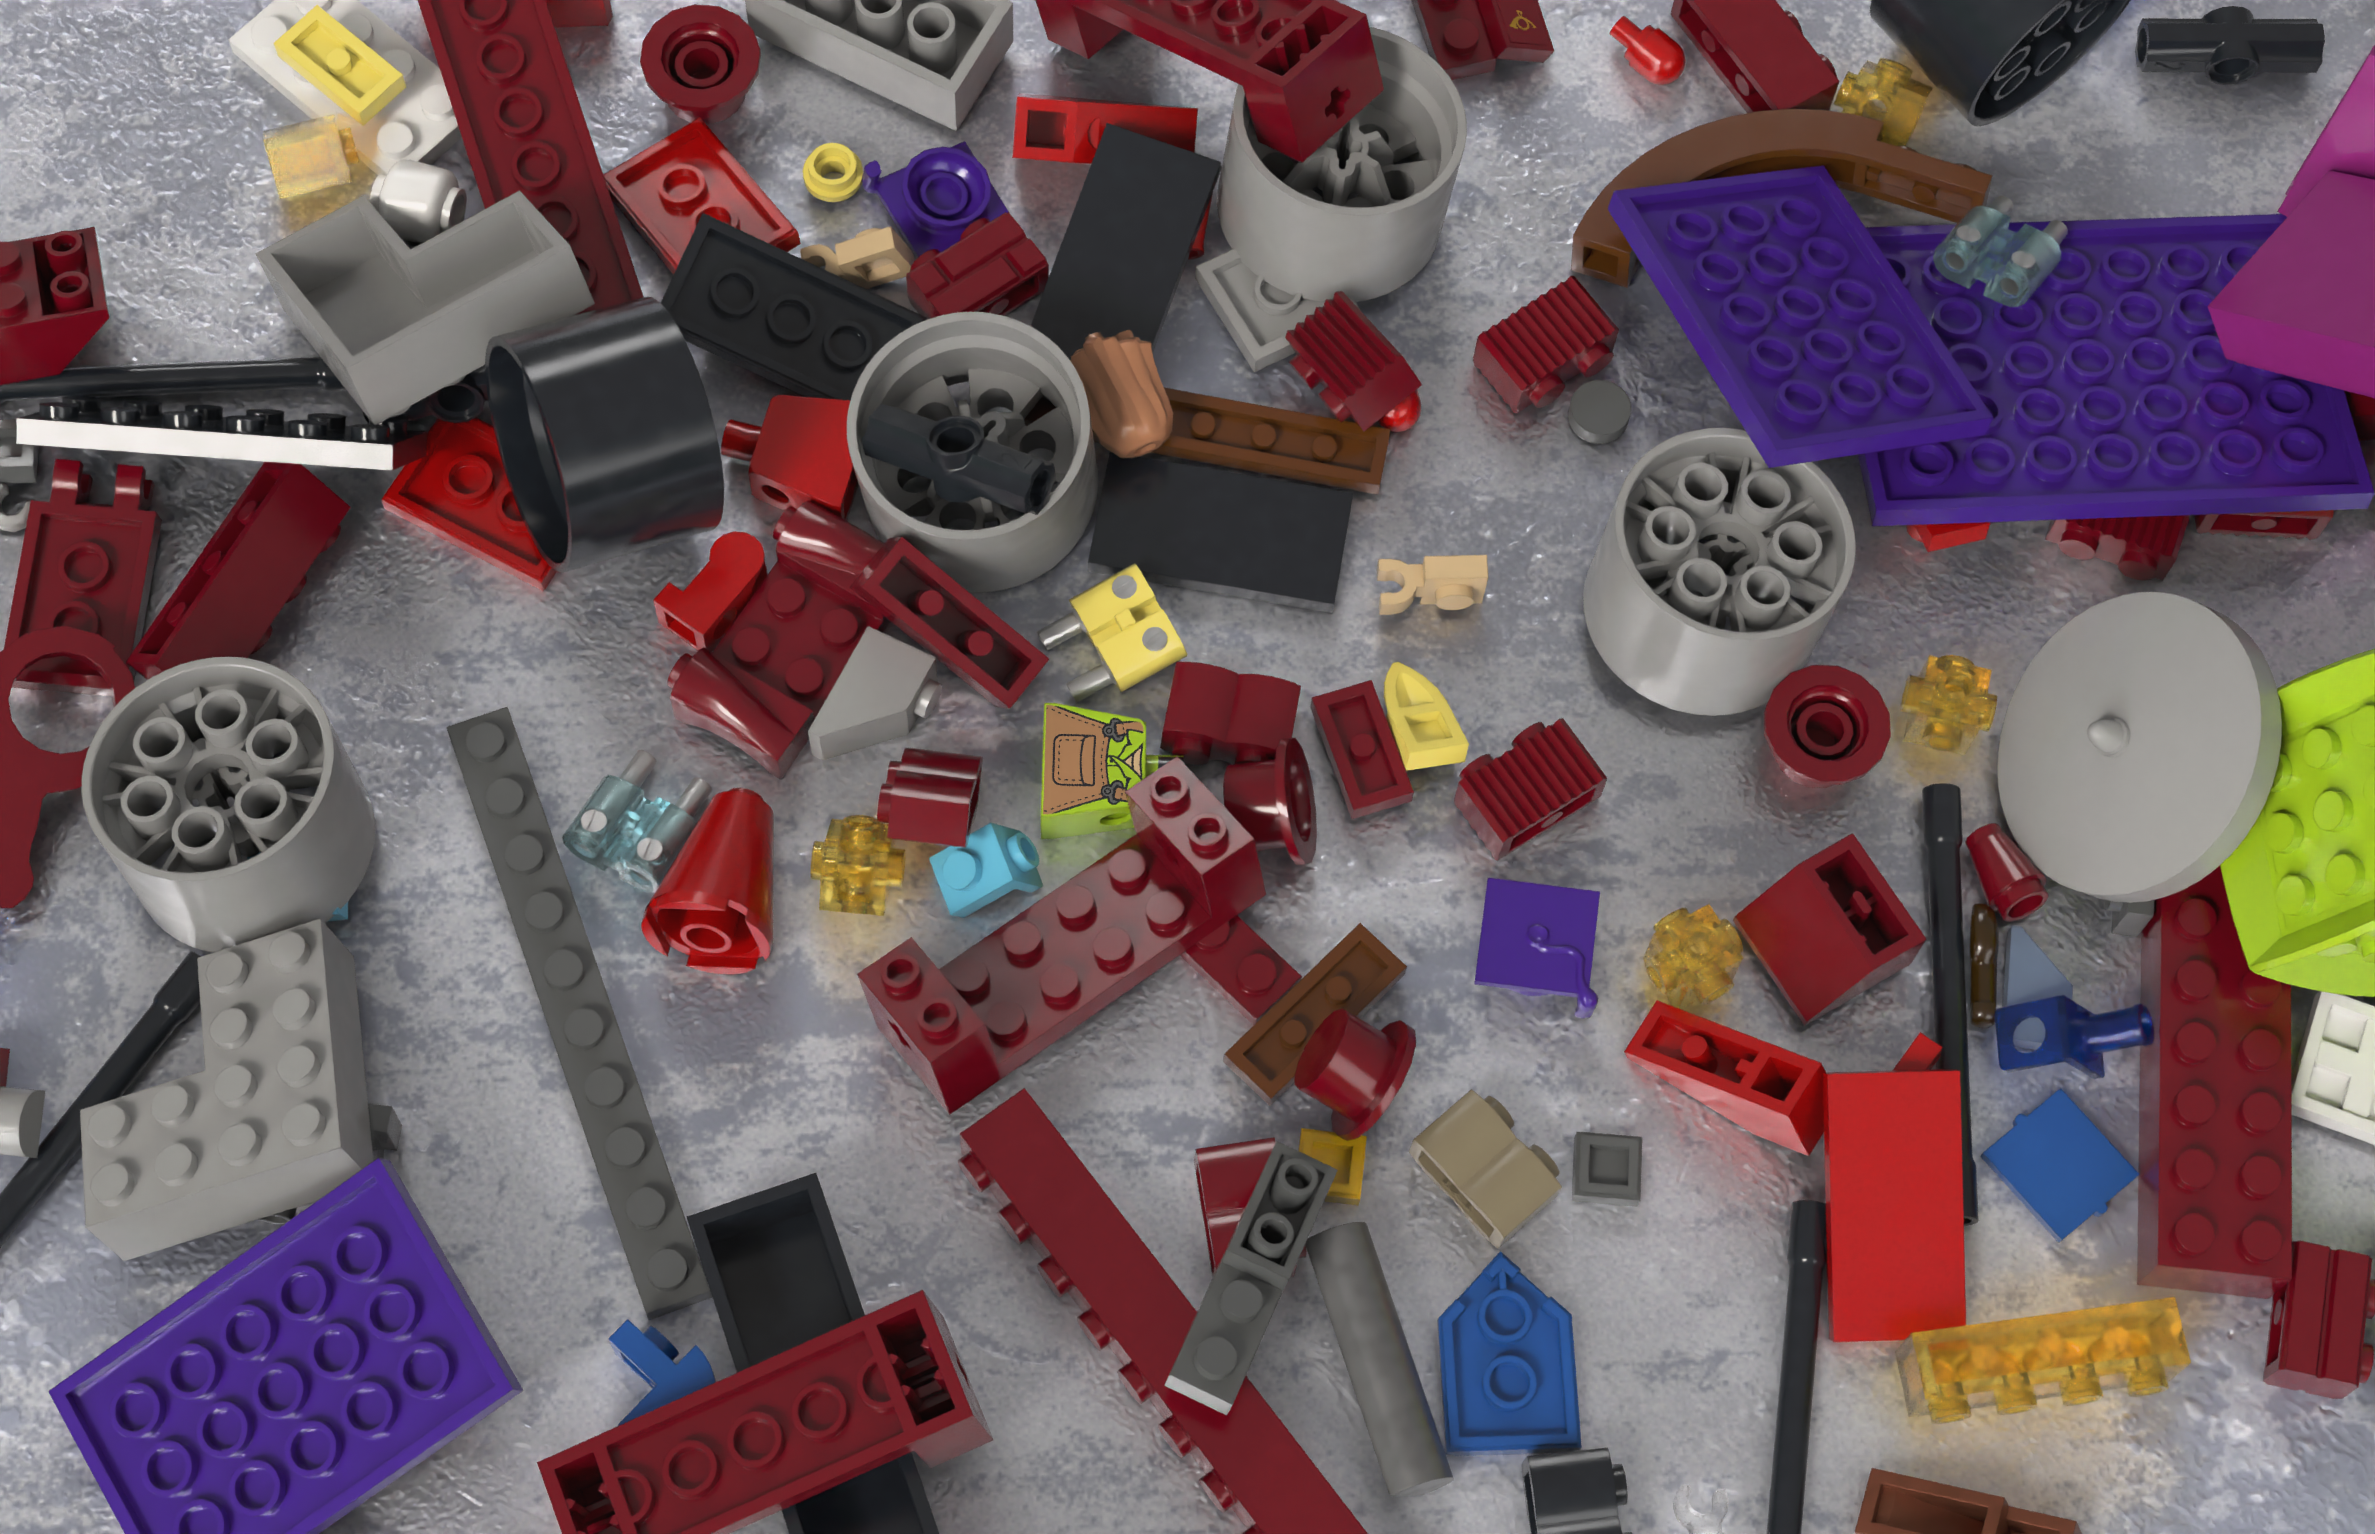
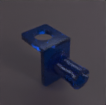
M2061 995L2002 1007L1995 1011L1999 1066L2008 1073L2066 1062L2093 1079L2103 1078L2105 1076L2103 1053L2141 1045L2150 1046L2154 1042V1025L2151 1014L2143 1004L2093 1014L2067 996ZM2028 1018L2040 1019L2046 1030L2042 1045L2030 1053L2019 1052L2013 1042L2016 1027Z

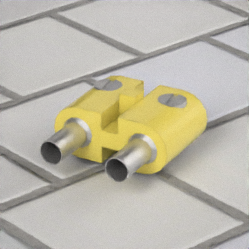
M1135 563L1069 599L1073 611L1037 631L1047 651L1082 631L1086 632L1091 643L1097 649L1102 664L1066 683L1076 703L1112 683L1116 684L1120 692H1123L1187 657V652L1164 610L1159 606L1152 589Z

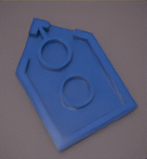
M1501 1251L1437 1320L1445 1453L1454 1456L1561 1453L1580 1450L1582 1445L1572 1314L1553 1297L1549 1298Z

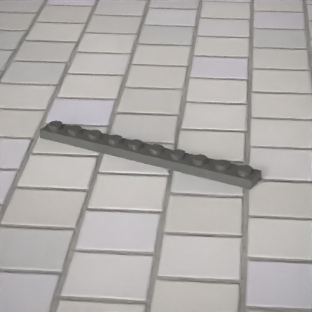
M505 707L448 726L446 728L647 1318L652 1320L710 1299L712 1294L509 709Z

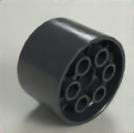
M1872 0L1870 16L1971 125L1984 126L2013 113L2057 81L2099 41L2131 0Z
M643 297L494 336L489 340L485 356V375L489 408L498 449L512 494L525 526L540 554L550 567L559 573H564L711 531L719 525L724 506V479L720 448L711 409L687 343L675 321L659 301L652 297Z

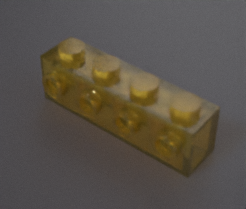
M2175 1297L1914 1332L1895 1351L1908 1416L1915 1417L1930 1414L1931 1423L1933 1424L1961 1421L1972 1416L1971 1409L1994 1405L1999 1415L2022 1413L2037 1408L2038 1399L2061 1396L2065 1406L2082 1405L2102 1399L2104 1397L2103 1390L2127 1387L2128 1395L2131 1397L2152 1395L2169 1389L2168 1381L2172 1380L2191 1364Z

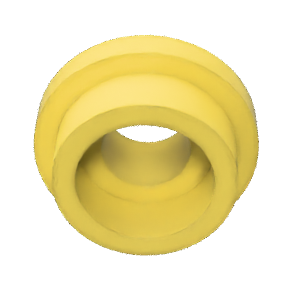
M823 144L817 147L804 163V184L814 197L822 201H844L852 197L862 185V163L853 151L842 144ZM829 172H839L843 175V177L833 180L823 178Z

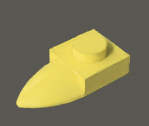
M1400 662L1392 663L1384 682V701L1387 708L1386 720L1405 770L1409 771L1465 762L1469 743L1447 700L1426 677Z

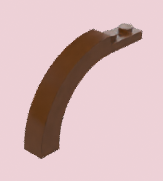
M1782 109L1730 116L1697 126L1676 135L1647 151L1623 169L1601 191L1586 211L1573 234L1571 270L1628 288L1641 262L1608 211V206L1615 190L1824 165L1838 188L1861 193L1968 226L1977 215L1985 211L1993 175L1976 171L1966 164H1953L1918 153L1910 147L1894 146L1881 142L1884 122L1855 114L1827 110Z

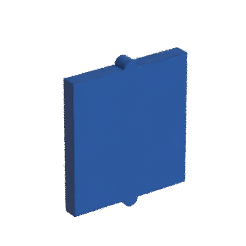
M2061 1088L2028 1116L2024 1114L2017 1115L2012 1123L2013 1128L1980 1156L2058 1243L2092 1215L2101 1217L2107 1211L2106 1203L2140 1175Z

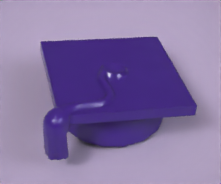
M965 141L950 148L942 146L924 150L912 158L907 167L882 178H879L882 170L878 161L869 162L864 167L862 176L863 189L867 193L879 196L916 259L928 250L938 249L942 252L960 241L963 231L976 220L988 218L992 221L1003 213L1009 212L991 184L987 170L975 158Z
M1488 878L1474 985L1506 988L1526 996H1547L1552 994L1576 997L1575 1017L1590 1018L1598 1003L1597 994L1589 987L1600 892Z

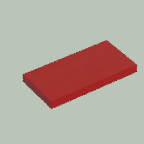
M1960 1070L1823 1072L1829 1339L1833 1342L1967 1338Z

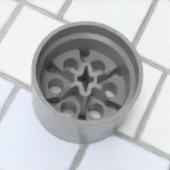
M1374 27L1369 28L1384 90L1303 163L1258 142L1243 86L1238 84L1217 190V211L1221 229L1230 247L1238 252L1242 263L1257 276L1262 275L1265 278V282L1277 289L1294 296L1296 292L1300 293L1302 298L1325 302L1326 299H1333L1335 292L1343 291L1348 298L1353 297L1356 302L1366 301L1388 294L1413 279L1424 268L1436 249L1467 137L1465 109L1459 92L1449 75L1429 54L1402 37ZM1406 157H1408L1412 161L1409 163L1393 165L1394 163ZM1318 187L1322 190V196L1315 192L1313 188ZM1353 192L1358 194L1357 197L1348 200L1349 194Z
M957 312L927 319L899 333L886 343L865 367L852 393L848 409L847 441L869 519L880 541L885 543L889 538L903 537L968 592L973 593L994 592L1023 585L1048 572L1069 554L1082 537L1093 514L1098 490V467L1088 399L1083 383L1069 358L1053 341L1035 328L1006 316L984 312ZM969 382L970 405H968L967 399L957 401L959 407H956L947 386ZM1042 397L1056 407L1030 425L1025 426L1024 419ZM880 404L895 406L934 421L949 416L971 417L980 423L984 431V438L1027 454L1038 448L1051 450L1054 456L1049 462L1054 463L1056 480L1054 484L1057 482L1061 483L1053 493L1050 492L1049 502L1038 515L1027 513L1012 521L1005 517L1010 507L982 497L967 502H952L943 499L935 491L933 480L929 488L921 493L905 491L903 489L904 485L910 479L920 477L921 475L866 456L862 438L867 430L869 416ZM995 407H1005L1011 410L1012 413L987 411ZM929 515L924 522H920L912 518V516L918 517ZM959 518H966L975 523L972 530L945 528L950 522ZM986 522H998V526L985 528Z
M1706 428L1679 434L1663 441L1641 457L1625 478L1586 575L1583 591V610L1590 637L1598 653L1609 668L1626 685L1649 700L1670 709L1696 715L1717 716L1745 712L1768 703L1773 689L1790 673L1805 667L1849 583L1855 563L1856 542L1848 508L1832 481L1813 462L1768 468L1745 430ZM1710 535L1709 541L1704 545L1699 542L1704 537ZM1727 535L1736 538L1739 542L1733 543L1727 540ZM1657 537L1664 538L1665 543L1660 541ZM1666 576L1664 584L1654 590L1645 581ZM1790 595L1803 600L1805 610L1791 599ZM1726 616L1729 617L1731 631L1715 628L1716 624L1724 623Z
M212 657L187 662L167 669L137 686L111 710L98 728L87 751L82 773V800L88 822L94 834L151 918L165 932L191 947L214 953L317 919H321L326 923L334 916L332 913L337 907L341 909L349 901L367 871L375 841V817L368 792L318 699L300 680L274 665L241 657ZM287 750L280 757L274 758V755L278 752ZM228 767H238L241 770L238 773L230 772ZM202 778L204 785L200 791H195V786ZM318 786L314 797L289 792L292 789ZM229 797H233L235 800L232 807H229L227 802ZM162 807L160 811L155 813L157 808ZM175 844L161 869L150 866ZM241 855L246 857H254L242 862Z

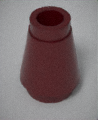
M1991 823L1982 826L1967 837L1965 844L1970 851L1986 902L1995 913L2000 914L2004 921L2020 920L2044 905L2049 896L2044 888L2047 881L2046 877L2007 834L2003 833L1998 824Z

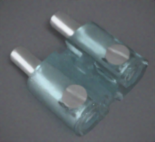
M1998 196L1988 207L1976 206L1970 209L1934 251L1933 261L1937 270L1947 279L1968 289L1977 280L1986 283L1983 296L2009 307H2020L2030 299L2060 262L2061 250L2059 244L2068 234V229L2063 222L2053 220L2043 231L2024 224L2015 233L2008 229L2011 220L2009 214L2014 207L2013 202L2006 196Z
M638 750L620 777L612 775L603 777L564 833L562 840L568 850L583 861L603 871H606L609 866L618 871L619 879L645 892L655 893L696 826L697 822L694 816L711 793L712 788L703 779L695 777L675 805L658 796L654 802L645 798L644 790L640 786L657 761L647 751Z

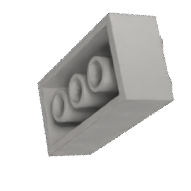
M745 0L748 25L754 30L755 36L955 131L962 124L1013 43V2L1009 0Z

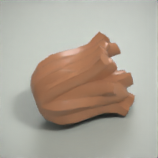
M1126 330L1118 333L1116 336L1104 338L1100 332L1089 334L1085 338L1086 341L1083 344V348L1076 350L1071 356L1070 361L1083 383L1088 399L1091 425L1096 437L1104 448L1120 458H1134L1152 452L1169 439L1172 432L1173 411L1154 362L1151 343L1141 341L1139 337H1134L1131 330Z

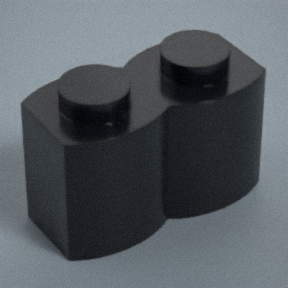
M1608 1448L1527 1456L1523 1461L1522 1478L1531 1534H1632V1532L1622 1533L1618 1517V1506L1626 1505L1628 1499L1624 1468L1622 1464H1612Z

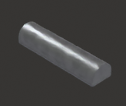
M1347 1223L1309 1237L1305 1246L1388 1493L1391 1496L1425 1495L1449 1484L1454 1478L1367 1223Z

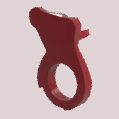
M69 626L36 629L16 638L0 652V908H14L26 898L33 887L34 876L29 859L38 826L42 800L48 793L74 790L82 787L83 765L89 749L87 747L82 751L59 754L39 749L23 738L11 718L9 696L12 685L24 669L41 659L65 656L84 661L102 675L111 689L113 706L115 707L127 694L135 689L133 675L115 652L114 648L116 646L99 634Z

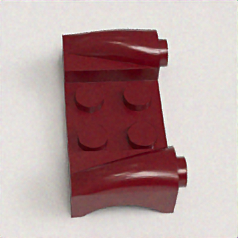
M809 500L804 502L798 509L793 506L788 507L780 516L773 531V539L778 541L776 546L777 562L714 651L711 652L703 647L693 656L685 653L675 663L667 680V686L672 688L670 700L675 719L684 724L706 729L726 739L751 756L771 775L780 780L808 742V730L866 628L869 626L883 633L891 622L850 588L885 543Z

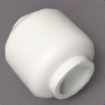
M399 160L391 167L387 175L379 174L372 187L370 203L401 239L422 244L463 221L467 196L465 190L459 188L458 180L452 171L414 160Z

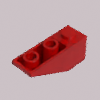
M1019 93L1016 103L1012 158L1092 164L1107 123L1195 152L1198 108Z

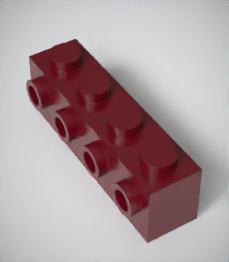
M264 462L125 663L148 680L167 669L187 662L212 657L248 658L251 654L260 650L270 638L272 633L271 624L286 603L296 598L304 588L307 581L305 574L320 553L326 551L337 540L341 531L339 524L351 507L302 464Z

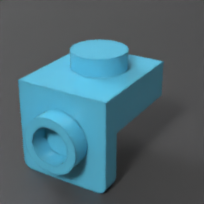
M989 823L970 834L966 848L949 846L929 858L949 913L952 916L965 918L1014 889L1032 893L1043 887L1036 868L1040 862L1039 855L1032 841L1021 831L998 824Z

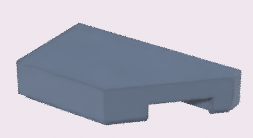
M2011 926L2006 937L2000 1045L2064 1054L2070 1047L2073 985L2022 927Z

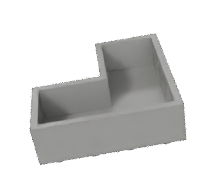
M520 190L411 250L363 195L256 253L283 310L374 426L390 417L403 414L411 405L444 387L459 383L467 374L485 365L486 349L492 337L575 316L577 313L595 304L571 246Z
M321 919L197 958L205 1071L80 1110L85 1227L123 1261L318 1201L373 1162L354 956Z

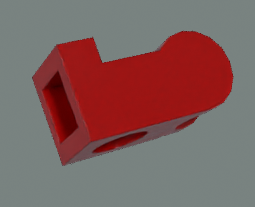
M733 531L723 534L711 547L709 562L684 591L669 582L654 598L653 602L658 623L696 650L704 647L713 652L768 575L765 553L761 543L754 536L746 532Z

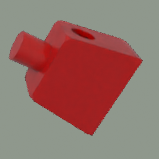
M776 395L770 400L762 427L732 419L728 421L722 438L721 454L750 462L748 475L751 493L755 498L784 511L790 506L798 509L804 502L809 500L844 520H848L859 485L847 441V416L851 400Z

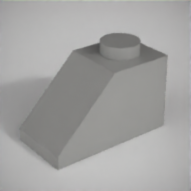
M868 626L808 730L811 755L821 760H826L908 735L917 718L921 716L927 719L939 700L942 684L938 683L936 657Z

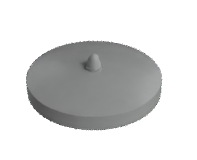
M2137 592L2105 600L2088 608L2060 628L2044 644L2023 673L2007 708L1998 747L1997 776L2001 806L2009 829L2027 858L2047 877L2065 887L2099 899L2127 903L2151 901L2167 897L2197 883L2220 866L2235 851L2255 824L2268 798L2279 762L2282 736L2280 700L2274 677L2262 651L2254 640L2226 615L2189 598L2163 592Z

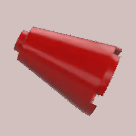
M733 788L729 791L718 793L711 799L646 906L641 922L642 932L650 945L663 955L668 957L670 947L679 952L689 955L686 966L715 974L747 973L756 968L759 958L764 957L766 961L769 957L773 945L774 814L771 807L758 793L745 788Z

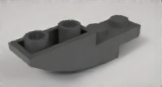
M1276 1141L1197 1310L1164 1386L1222 1414H1228L1282 1292L1293 1273L1338 1171L1337 1169Z

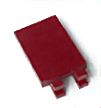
M55 459L50 502L31 500L4 648L16 638L33 630L69 626L99 634L116 646L114 648L115 652L131 671L133 680H135L136 670L125 662L142 639L162 519L156 511H147L151 505L155 484L152 480L145 479L146 470L143 466L118 464L113 505L87 503L93 478L90 474H83L84 465L82 462ZM65 656L41 659L24 669L12 685V688L112 697L111 689L97 670L84 661Z

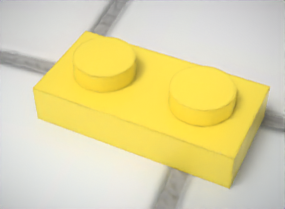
M318 5L274 42L278 57L362 126L406 88L402 73Z

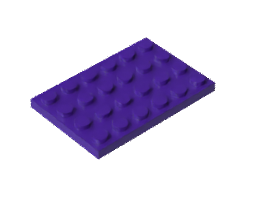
M1824 165L1615 190L1613 192L1608 211L1768 468L1986 434L1993 420L1992 414Z
M377 1158L48 1392L125 1534H320L524 1390L391 1161Z

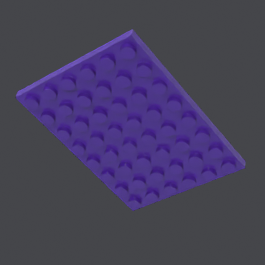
M2283 214L2061 221L2066 225L2068 234L2053 251L2050 261L2023 293L2018 296H2011L2003 292L1999 285V278L2011 264L2012 254L2022 251L2031 240L2036 239L2051 221L2002 223L1998 227V232L1974 261L1962 271L1949 267L1945 261L1944 253L1955 241L1957 229L1965 225L1865 227L1993 416L1986 434L1982 436L1858 454L1872 526L2368 509L2374 496V489L2344 390L2226 359L2207 307L2287 217Z

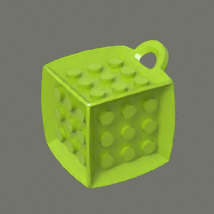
M2375 649L2314 670L2277 688L2281 707L2282 736L2279 762L2273 785L2255 824L2235 851L2220 865L2233 922L2251 971L2255 974L2302 988L2340 995L2375 997Z

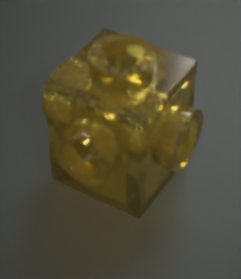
M1880 58L1877 64L1867 60L1858 75L1847 72L1834 105L1843 108L1842 113L1855 114L1883 121L1881 142L1894 146H1907L1933 87L1910 78L1913 71L1901 63L1886 58ZM1873 99L1882 101L1886 108L1876 106Z
M1929 655L1919 676L1909 675L1905 683L1900 711L1908 713L1903 741L1927 746L1939 751L1965 755L1979 730L1988 732L1993 722L1997 695L1988 693L1992 670L1977 667L1969 659L1960 656L1945 655L1938 658Z
M866 815L847 816L842 820L831 819L825 842L814 841L812 850L811 880H820L819 910L884 916L891 887L902 888L906 862V849L894 848L895 839L887 838L888 824L877 822L876 818Z
M1710 904L1691 914L1687 908H1680L1668 914L1654 925L1655 933L1651 938L1643 960L1645 961V968L1651 982L1661 994L1667 996L1672 1006L1682 1010L1697 1001L1701 1005H1705L1720 998L1734 987L1735 984L1732 980L1744 959L1741 955L1743 952L1742 942L1733 925L1725 918L1719 920ZM1693 946L1696 952L1692 951L1690 947Z

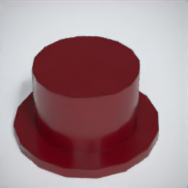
M694 4L672 10L653 24L642 42L640 64L647 86L661 101L667 103L668 107L679 118L691 123L700 117L706 125L725 121L739 110L745 100L746 93L759 75L761 51L754 30L739 15L719 6Z
M1811 665L1790 673L1773 689L1764 711V736L1780 770L1792 781L1808 788H1828L1864 777L1881 761L1891 737L1890 713L1879 691L1860 674L1840 666Z
M1281 739L1276 749V758L1274 760L1228 765L1224 773L1223 783L1224 807L1255 839L1257 851L1287 847L1290 858L1296 865L1312 863L1317 838L1316 806L1308 763L1302 746L1297 739Z
M1343 1008L1335 1010L1324 1019L1306 1044L1295 1071V1086L1300 1091L1333 1110L1331 1115L1332 1131L1346 1141L1359 1138L1378 1121L1401 1088L1412 1064L1415 1052V1030L1401 1020L1389 1023L1383 1029L1378 1030Z

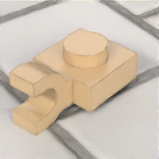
M891 226L883 229H867L858 233L853 239L835 244L836 254L828 246L821 244L800 249L801 259L818 267L825 266L824 270L865 289L906 277L915 261L913 251Z
M1487 555L1424 556L1423 564H1406L1401 560L1378 559L1377 581H1395L1402 587V590L1396 593H1380L1379 615L1402 613L1410 607L1414 597H1420V605L1436 604L1437 607L1444 610H1461L1472 604L1482 603L1488 581Z

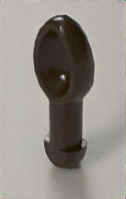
M1977 903L1972 906L1970 923V1022L1979 1028H1990L1995 1024L1999 928L1993 909L1985 903Z

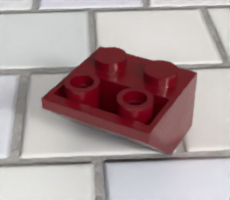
M95 227L60 231L50 235L10 242H0V385L59 375L110 318Z
M1853 833L1799 863L1740 911L1733 919V922L1804 1026L1909 966L1926 941L1924 934Z

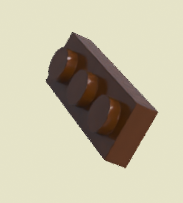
M1359 923L1224 1054L1223 1062L1271 1106L1294 1083L1295 1071L1302 1052L1314 1031L1324 1019L1335 1010L1341 1008L1361 1018L1405 975L1407 966L1368 929Z

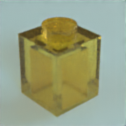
M335 114L263 131V142L280 199L352 182L349 165L360 163L351 127L339 129Z

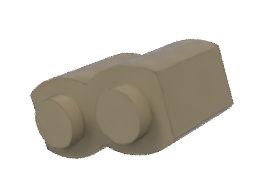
M1471 1089L1414 1138L1408 1152L1426 1175L1455 1202L1475 1228L1493 1246L1499 1249L1557 1197L1562 1186L1556 1179L1559 1175V1169L1552 1158L1539 1146L1533 1144L1528 1148L1516 1138L1511 1131L1514 1121L1505 1107L1495 1098L1487 1096L1483 1099Z

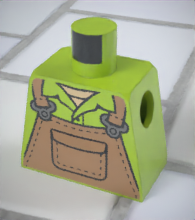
M1044 703L1041 839H1057L1134 828L1125 791L1177 756L1184 763V755H1146V722L1141 719L1057 703Z

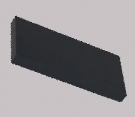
M1107 123L1032 320L1031 327L1053 341L1069 360H1071V356L1076 350L1083 348V344L1086 341L1085 338L1089 334L1100 332L1104 338L1116 336L1120 332L1131 330L1134 337H1139L1141 341L1151 343L1153 353L1221 172V162Z
M705 213L702 214L661 301V304L675 321L686 342L805 397L851 400L852 393L865 367L886 343L911 326L927 320V317Z
M1110 452L1088 559V572L1113 576L1135 563L1147 582L1333 613L1353 493L1144 457L1120 458Z

